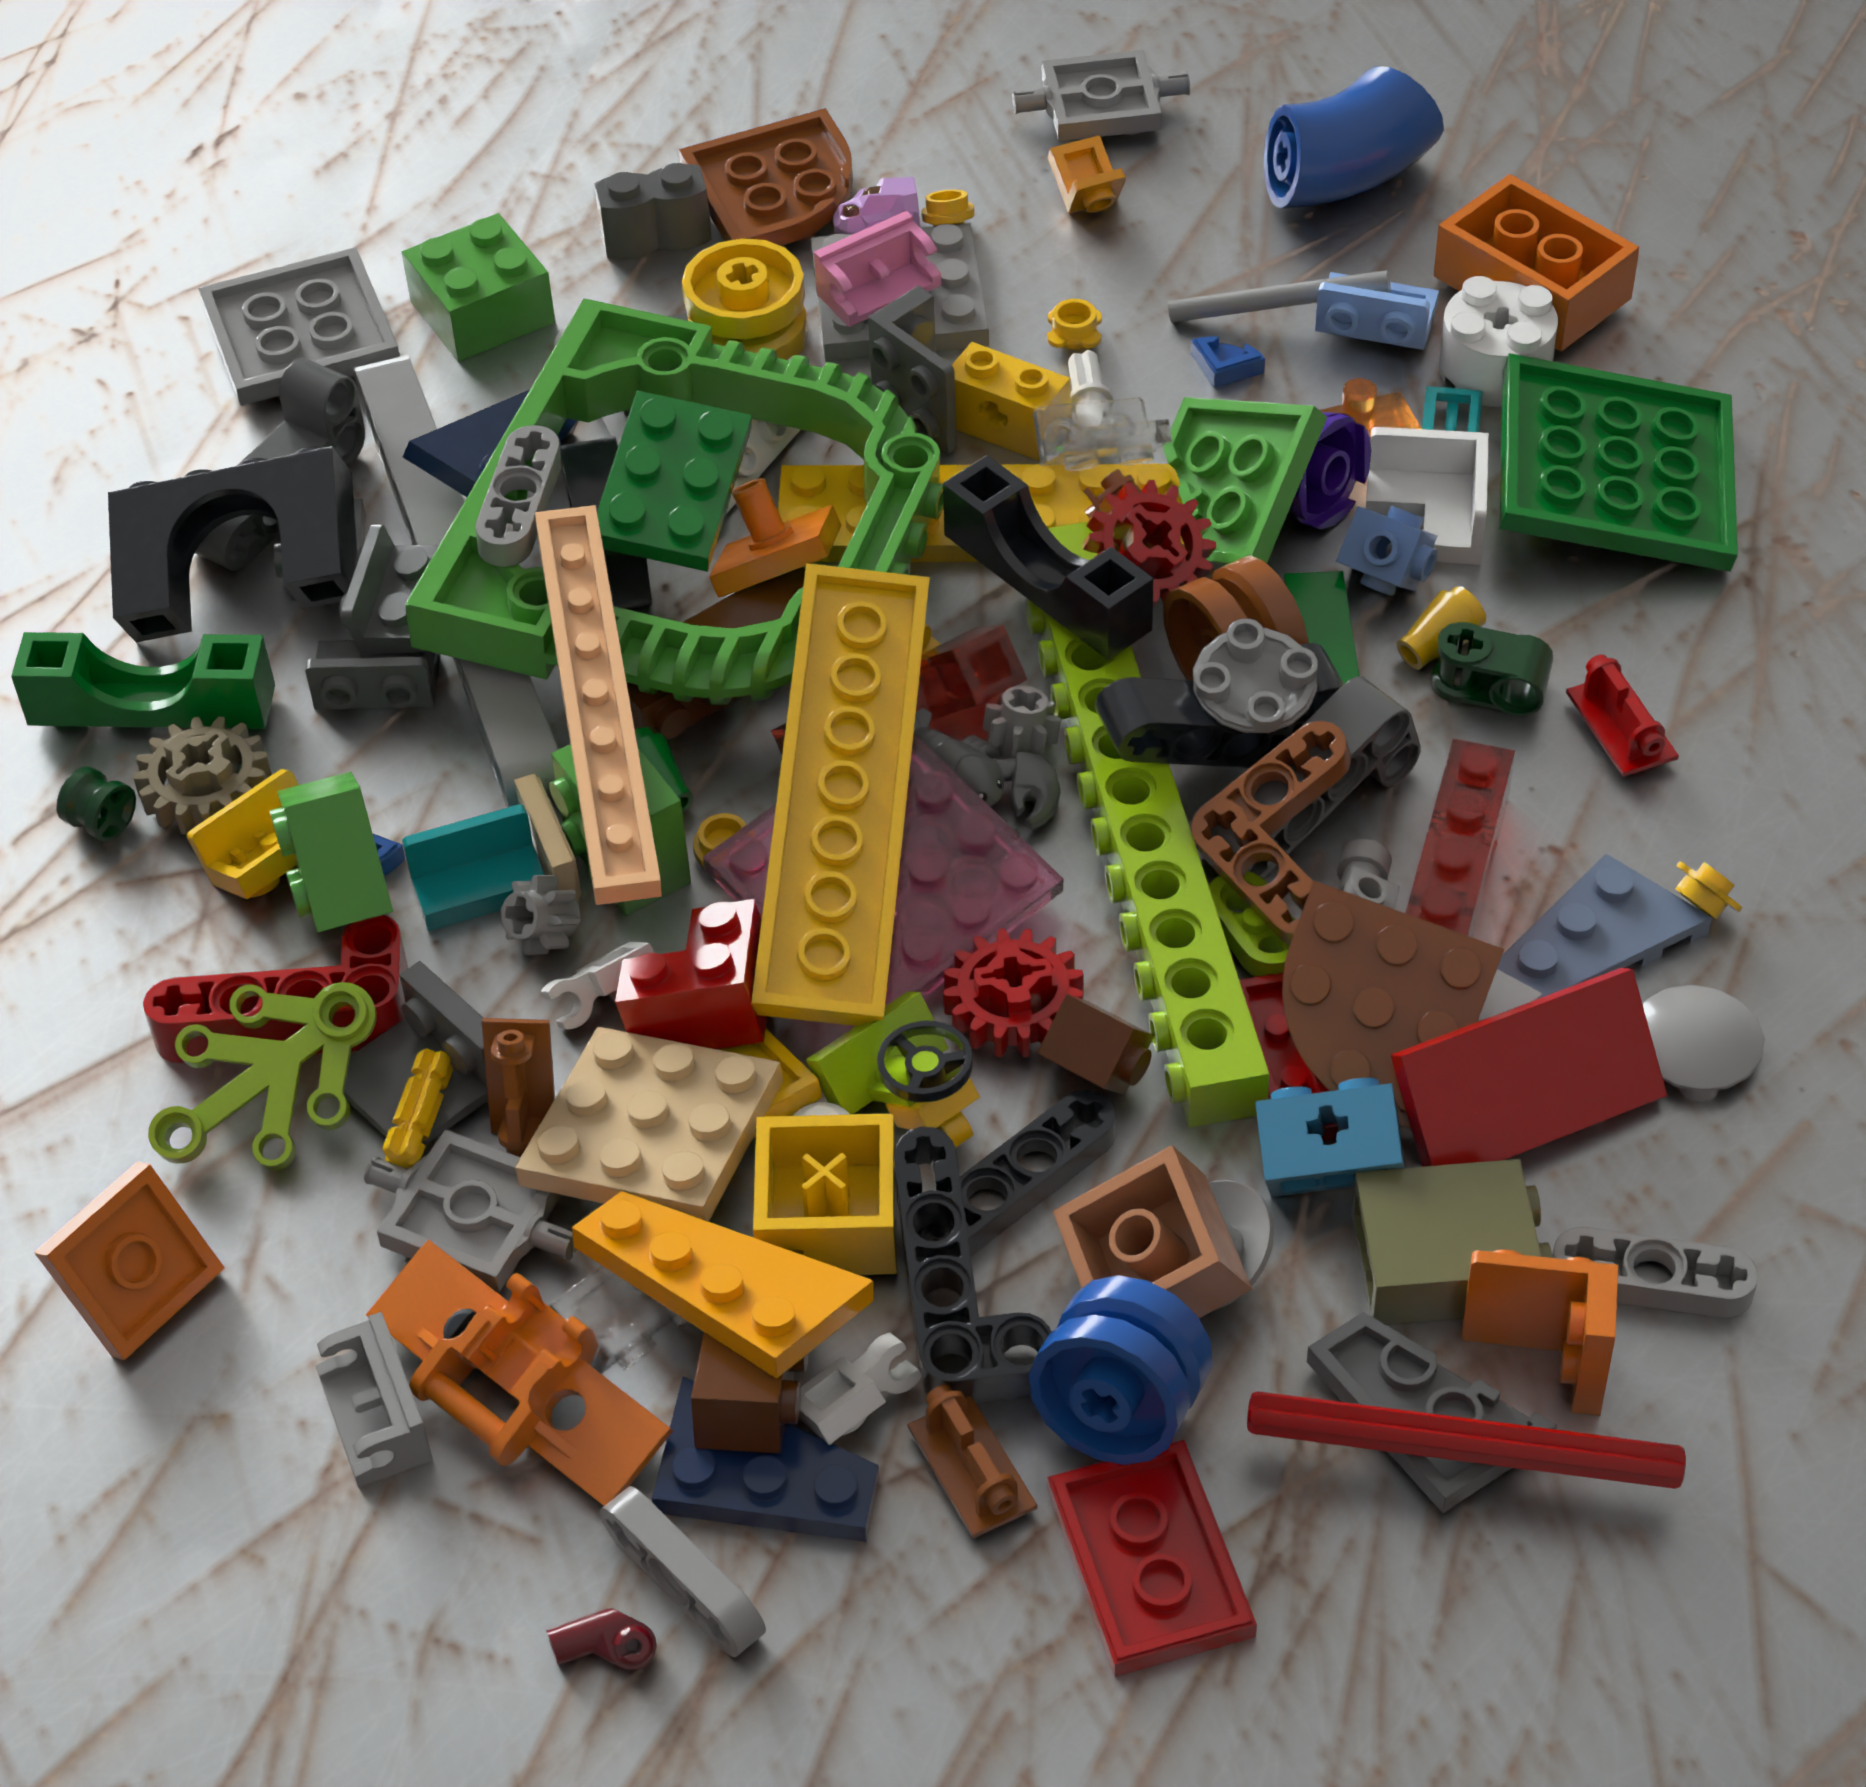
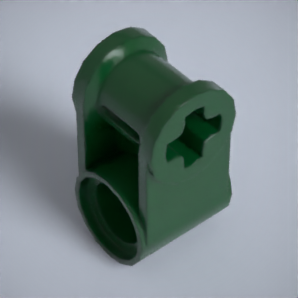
M1469 622L1449 624L1441 630L1437 640V651L1441 656L1440 662L1434 666L1431 673V686L1438 696L1453 703L1477 705L1500 710L1515 716L1531 715L1540 710L1544 703L1553 664V651L1546 642L1532 635L1507 633L1483 628ZM1467 639L1469 641L1467 655H1461L1463 641ZM1456 670H1462L1460 684L1456 686L1454 685Z

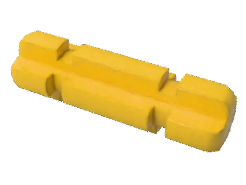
M426 1048L416 1055L411 1069V1073L415 1076H411L407 1080L392 1123L397 1126L389 1129L382 1147L383 1153L386 1155L385 1161L409 1169L421 1160L426 1146L421 1142L429 1138L444 1097L439 1091L447 1088L453 1072V1067L450 1064L451 1058L447 1053L443 1051L435 1052Z

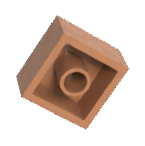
M1173 1145L1053 1210L1081 1288L1092 1280L1118 1275L1147 1280L1175 1294L1198 1318L1252 1290L1206 1175Z

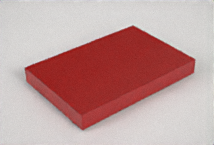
M1185 1440L1171 1443L1167 1450L1151 1461L1127 1465L1103 1461L1047 1477L1049 1497L1114 1677L1256 1637L1257 1623Z

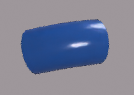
M1375 66L1365 71L1353 84L1336 95L1318 101L1302 104H1284L1278 107L1270 119L1264 147V177L1267 192L1272 203L1280 209L1312 207L1333 203L1366 192L1398 176L1420 160L1441 138L1444 131L1443 116L1435 100L1421 84L1407 74L1391 67Z

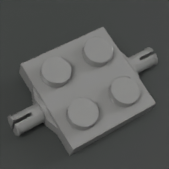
M1144 50L1042 61L1043 89L1013 91L1012 100L1015 114L1045 110L1053 119L1058 141H1078L1100 135V137L1121 134L1135 135L1141 132L1161 130L1162 112L1159 105L1160 97L1189 95L1190 80L1188 72L1157 76L1148 66Z
M445 1129L429 1154L409 1169L389 1163L377 1156L371 1159L372 1165L368 1163L364 1174L366 1184H372L396 1194L394 1206L377 1229L380 1247L412 1259L429 1239L496 1292L501 1291L521 1258L534 1247L563 1257L565 1260L572 1259L573 1252L576 1253L577 1251L574 1248L572 1231L547 1222L549 1214L562 1195L519 1186L515 1166L520 1159L518 1156Z

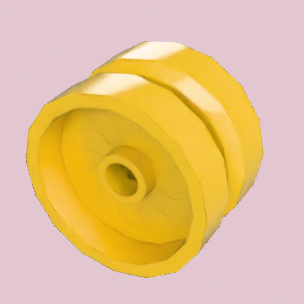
M741 238L719 242L699 252L686 265L682 278V291L688 321L712 326V344L725 346L728 341L733 340L742 342L745 351L758 353L761 348L765 347L774 349L777 358L788 360L793 355H800L804 350L808 337L807 313L803 304L805 299L804 274L799 260L785 247L766 240Z

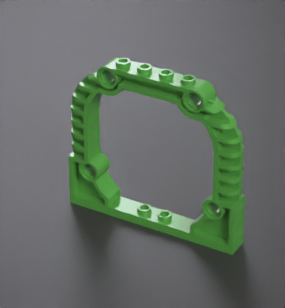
M583 298L405 603L411 647L548 680L555 665L558 666L543 567L523 569L519 564L507 567L494 566L485 562L478 552L475 528L477 518L505 442L513 431L521 427L531 425L543 426L551 429L558 435L567 418L590 423L611 414L630 410L638 390L752 415V419L802 429L825 436L847 445L864 460V500L867 506L838 567L910 575L912 558L920 559L924 553L928 539V523L930 519L938 520L943 511V487L940 484V449L933 439L917 433L913 417L911 415L907 416L899 406L898 398L889 389L885 390V392L872 385L869 376L858 372L855 377L842 373L841 366L832 362H826L823 368L809 365V359L806 356L797 354L793 355L791 360L777 358L774 349L765 347L761 348L758 353L745 351L742 342L733 340L728 341L725 346L712 344V326ZM535 454L529 460H525V466L532 467V460ZM528 490L510 491L504 497L512 501L526 500ZM803 587L798 589L789 600L781 618L738 628L690 625L613 606L626 682L636 684L641 692L652 695L658 690L673 693L674 699L682 702H690L693 697L710 698L712 705H727L732 697L751 695L753 702L770 698L775 688L792 682Z

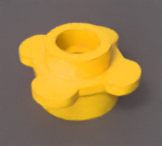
M1067 299L1059 302L1048 313V322L1052 325V330L1047 333V342L1052 347H1065L1068 349L1094 348L1101 343V333L1097 331V325L1102 322V314L1090 302L1083 299Z
M1681 861L1677 864L1676 867L1686 875L1675 890L1697 908L1715 920L1718 919L1727 906H1730L1738 913L1743 907L1728 896L1735 885L1714 868L1703 863L1696 872Z

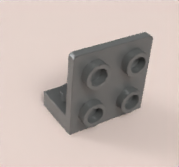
M918 285L868 317V351L871 364V381L873 386L883 392L889 389L898 398V404L907 416L911 415L913 417L917 433L933 439L940 451L948 455L957 448L955 372L950 363L936 354L934 296Z
M418 961L399 974L405 1003L401 1006V1010L405 1018L350 1056L344 1096L354 1108L386 1137L389 1129L397 1126L392 1123L407 1080L411 1076H415L411 1073V1069L416 1055L426 1048L435 1052L443 1051L447 1053L451 1058L450 1064L453 1067V1072L447 1088L439 1091L444 1095L429 1138L421 1142L427 1145L441 1135L445 1129L448 1130L488 1101L481 1022L483 1017L425 964Z

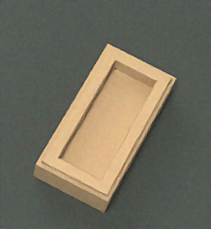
M534 773L515 779L518 804L524 805L528 814L533 845L544 874L556 875L558 878L557 890H575L576 895L574 898L577 902H580L582 894L576 859L540 778L536 777Z

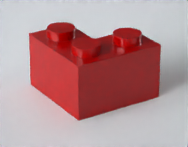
M755 899L732 903L716 902L706 907L692 909L686 950L663 954L648 953L637 958L622 960L615 1003L626 1032L711 1049L764 1042L767 1016L758 1015L751 1004L762 922Z

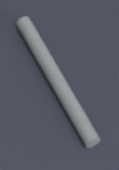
M1385 270L1171 300L1168 302L1169 317L1171 323L1317 303L1318 290L1323 282L1390 293L1389 271Z

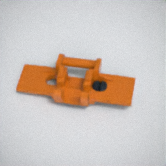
M428 1239L366 1313L368 1317L382 1312L390 1335L423 1361L409 1382L412 1394L420 1401L432 1400L490 1447V1457L500 1466L510 1465L529 1446L600 1504L605 1506L632 1484L673 1430L590 1366L599 1347L592 1329L576 1317L571 1316L567 1320L542 1301L538 1288L518 1273L513 1274L507 1281L506 1286L512 1291L511 1297L507 1301ZM473 1369L482 1371L520 1402L507 1422H504L460 1386ZM570 1395L583 1397L586 1407L585 1415L581 1422L569 1430L555 1429L551 1419L555 1405L562 1398Z

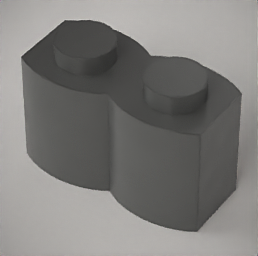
M671 163L649 174L618 172L594 183L600 232L607 258H636L650 254L659 248L666 250L689 249L712 240L707 188L699 165Z

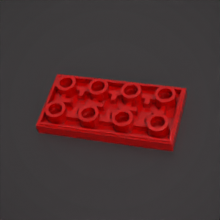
M1629 968L1613 970L1390 1055L1422 1167L1505 1160L1667 1096L1633 969Z

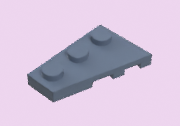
M1605 854L1502 955L1497 969L1541 992L1542 998L1613 970L1625 968L1635 962L1644 966L1662 957L1664 948L1684 938L1691 943L1709 934L1712 917L1608 854Z

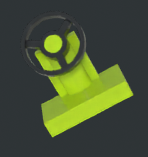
M907 991L886 1005L883 1021L876 1020L855 1026L806 1059L812 1073L819 1079L821 1090L827 1102L839 1105L850 1115L871 1101L910 1107L916 1102H933L947 1098L966 1084L973 1068L972 1050L967 1038L953 1026L935 1021L921 993ZM943 1037L956 1043L962 1051L943 1054L944 1051L949 1049Z

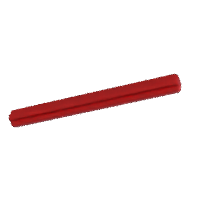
M1260 1391L1252 1393L1248 1405L1247 1429L1250 1433L1256 1435L1672 1489L1681 1487L1685 1476V1449L1680 1445Z

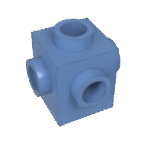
M1391 505L1387 516L1357 506L1336 562L1363 572L1360 583L1382 593L1393 596L1397 586L1416 591L1419 581L1425 582L1433 571L1438 555L1437 549L1433 547L1438 536L1420 529L1424 520L1423 517Z

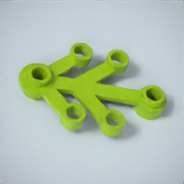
M346 982L331 984L322 989L315 998L266 993L261 987L252 984L241 986L235 990L230 998L229 1007L234 1018L244 1027L258 1028L265 1025L270 1019L306 1025L285 1041L212 1033L207 1027L199 1024L183 1028L176 1037L175 1049L178 1056L188 1066L204 1068L214 1061L252 1066L192 1110L181 1106H171L158 1112L152 1119L148 1129V1138L152 1148L163 1159L171 1163L183 1164L194 1160L204 1150L207 1134L268 1089L262 1130L253 1140L252 1152L255 1159L264 1168L272 1171L285 1169L293 1162L296 1155L295 1142L289 1135L301 1064L322 1048L319 1088L308 1098L307 1113L311 1120L321 1129L335 1130L343 1126L350 1115V1104L344 1096L351 1048L364 1042L370 1036L377 1018L373 1000L363 988L355 984ZM252 996L260 997L263 1004L261 1010L256 1015L244 1016L241 1014V1004L245 999ZM350 1007L355 1010V1018L350 1025L346 1027H336L333 1025V1015L338 1009ZM196 1036L206 1037L208 1039V1047L203 1054L194 1057L187 1055L186 1047L192 1038ZM326 1098H335L340 1102L338 1113L330 1119L320 1118L317 1114L318 1105ZM180 1127L190 1128L192 1138L189 1144L180 1149L172 1148L170 1144L172 1133ZM273 1138L283 1139L285 1142L284 1153L277 1159L269 1160L264 1158V1145Z

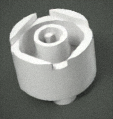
M1475 276L1465 280L1462 290L1450 299L1444 312L1439 359V373L1443 381L1445 382L1447 377L1457 389L1483 391L1482 406L1502 407L1503 369L1509 353L1553 361L1558 316L1552 305V294L1550 291L1538 285L1524 286L1512 282L1493 281L1485 276Z

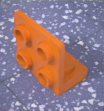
M1513 1250L1474 1251L1471 1256L1461 1338L1465 1341L1562 1351L1560 1383L1573 1385L1572 1413L1600 1416L1616 1338L1618 1265L1596 1263L1583 1257L1558 1259L1522 1255Z

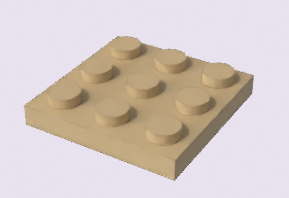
M597 1027L515 1166L519 1186L603 1204L619 1192L624 1191L709 1222L756 1133V1118L765 1116L783 1082L780 1062Z

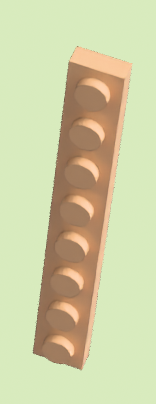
M596 505L535 512L537 536L596 905L662 897L660 873Z

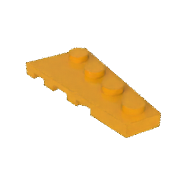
M624 1191L619 1192L572 1227L574 1248L776 1379L874 1301V1283L871 1279Z

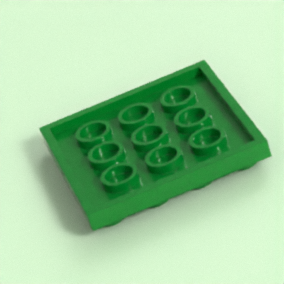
M1509 353L1503 369L1499 529L1731 572L1738 557L1732 395Z

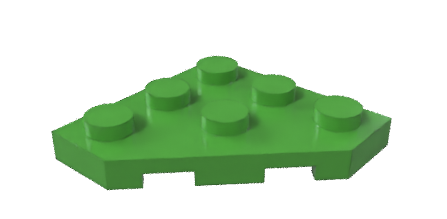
M1184 397L1163 446V451L1168 464L1176 470L1181 485L1178 486V491L1183 505L1187 501L1195 499L1198 505L1192 513L1193 517L1196 520L1210 519L1212 523L1202 538L1216 542V549L1209 558H1206L1215 570L1248 555L1263 560L1265 563L1268 562L1327 420V416L1315 406Z

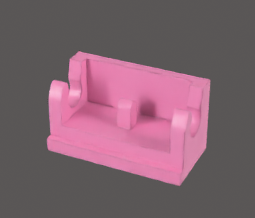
M908 211L902 212L814 251L817 295L848 327H851L868 319L870 315L918 285L927 292L942 286L940 271L926 257L936 253L937 248L933 240L913 221V216Z

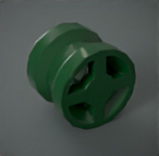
M83 766L75 770L62 785L57 798L56 811L58 817L63 822L73 827L85 826L87 833L102 842H109L117 838L132 820L136 809V795L134 790L121 781L108 782L106 776L101 771L93 767Z

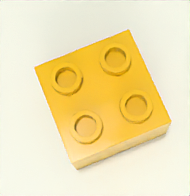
M851 1114L757 1117L753 1214L754 1238L784 1249L804 1250V1256L857 1275L897 1274V1194L894 1167L896 1147L894 1115Z

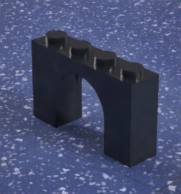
M319 446L305 447L298 450L296 454L272 459L251 458L243 461L238 466L213 471L198 469L188 472L184 477L160 482L139 481L130 485L129 488L108 492L113 619L136 643L192 632L189 583L192 558L200 543L212 530L224 522L240 516L262 515L278 520L281 538L283 584L304 609L338 603L341 601L342 596L348 592L356 569L355 559L357 554L352 472L332 446L325 448Z

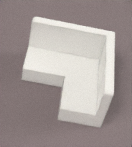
M1390 427L1372 428L1370 438L1372 453L1367 477L1366 508L1387 516L1392 505L1423 517V530L1438 536L1433 547L1438 551L1436 562L1481 565L1487 514L1489 433Z

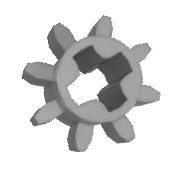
M1014 686L1005 692H1000L998 705L986 704L982 729L989 732L988 743L997 748L1003 758H1013L1016 753L1022 751L1043 757L1045 744H1057L1061 718L1054 716L1055 702L1048 701L1047 696L1042 691L1030 686Z
M534 875L531 881H514L512 883L514 893L510 894L504 901L503 906H501V920L507 932V940L524 939L523 950L526 955L548 954L550 949L568 948L570 946L568 936L574 933L581 922L579 905L574 898L576 895L575 890H557L558 878L556 875Z

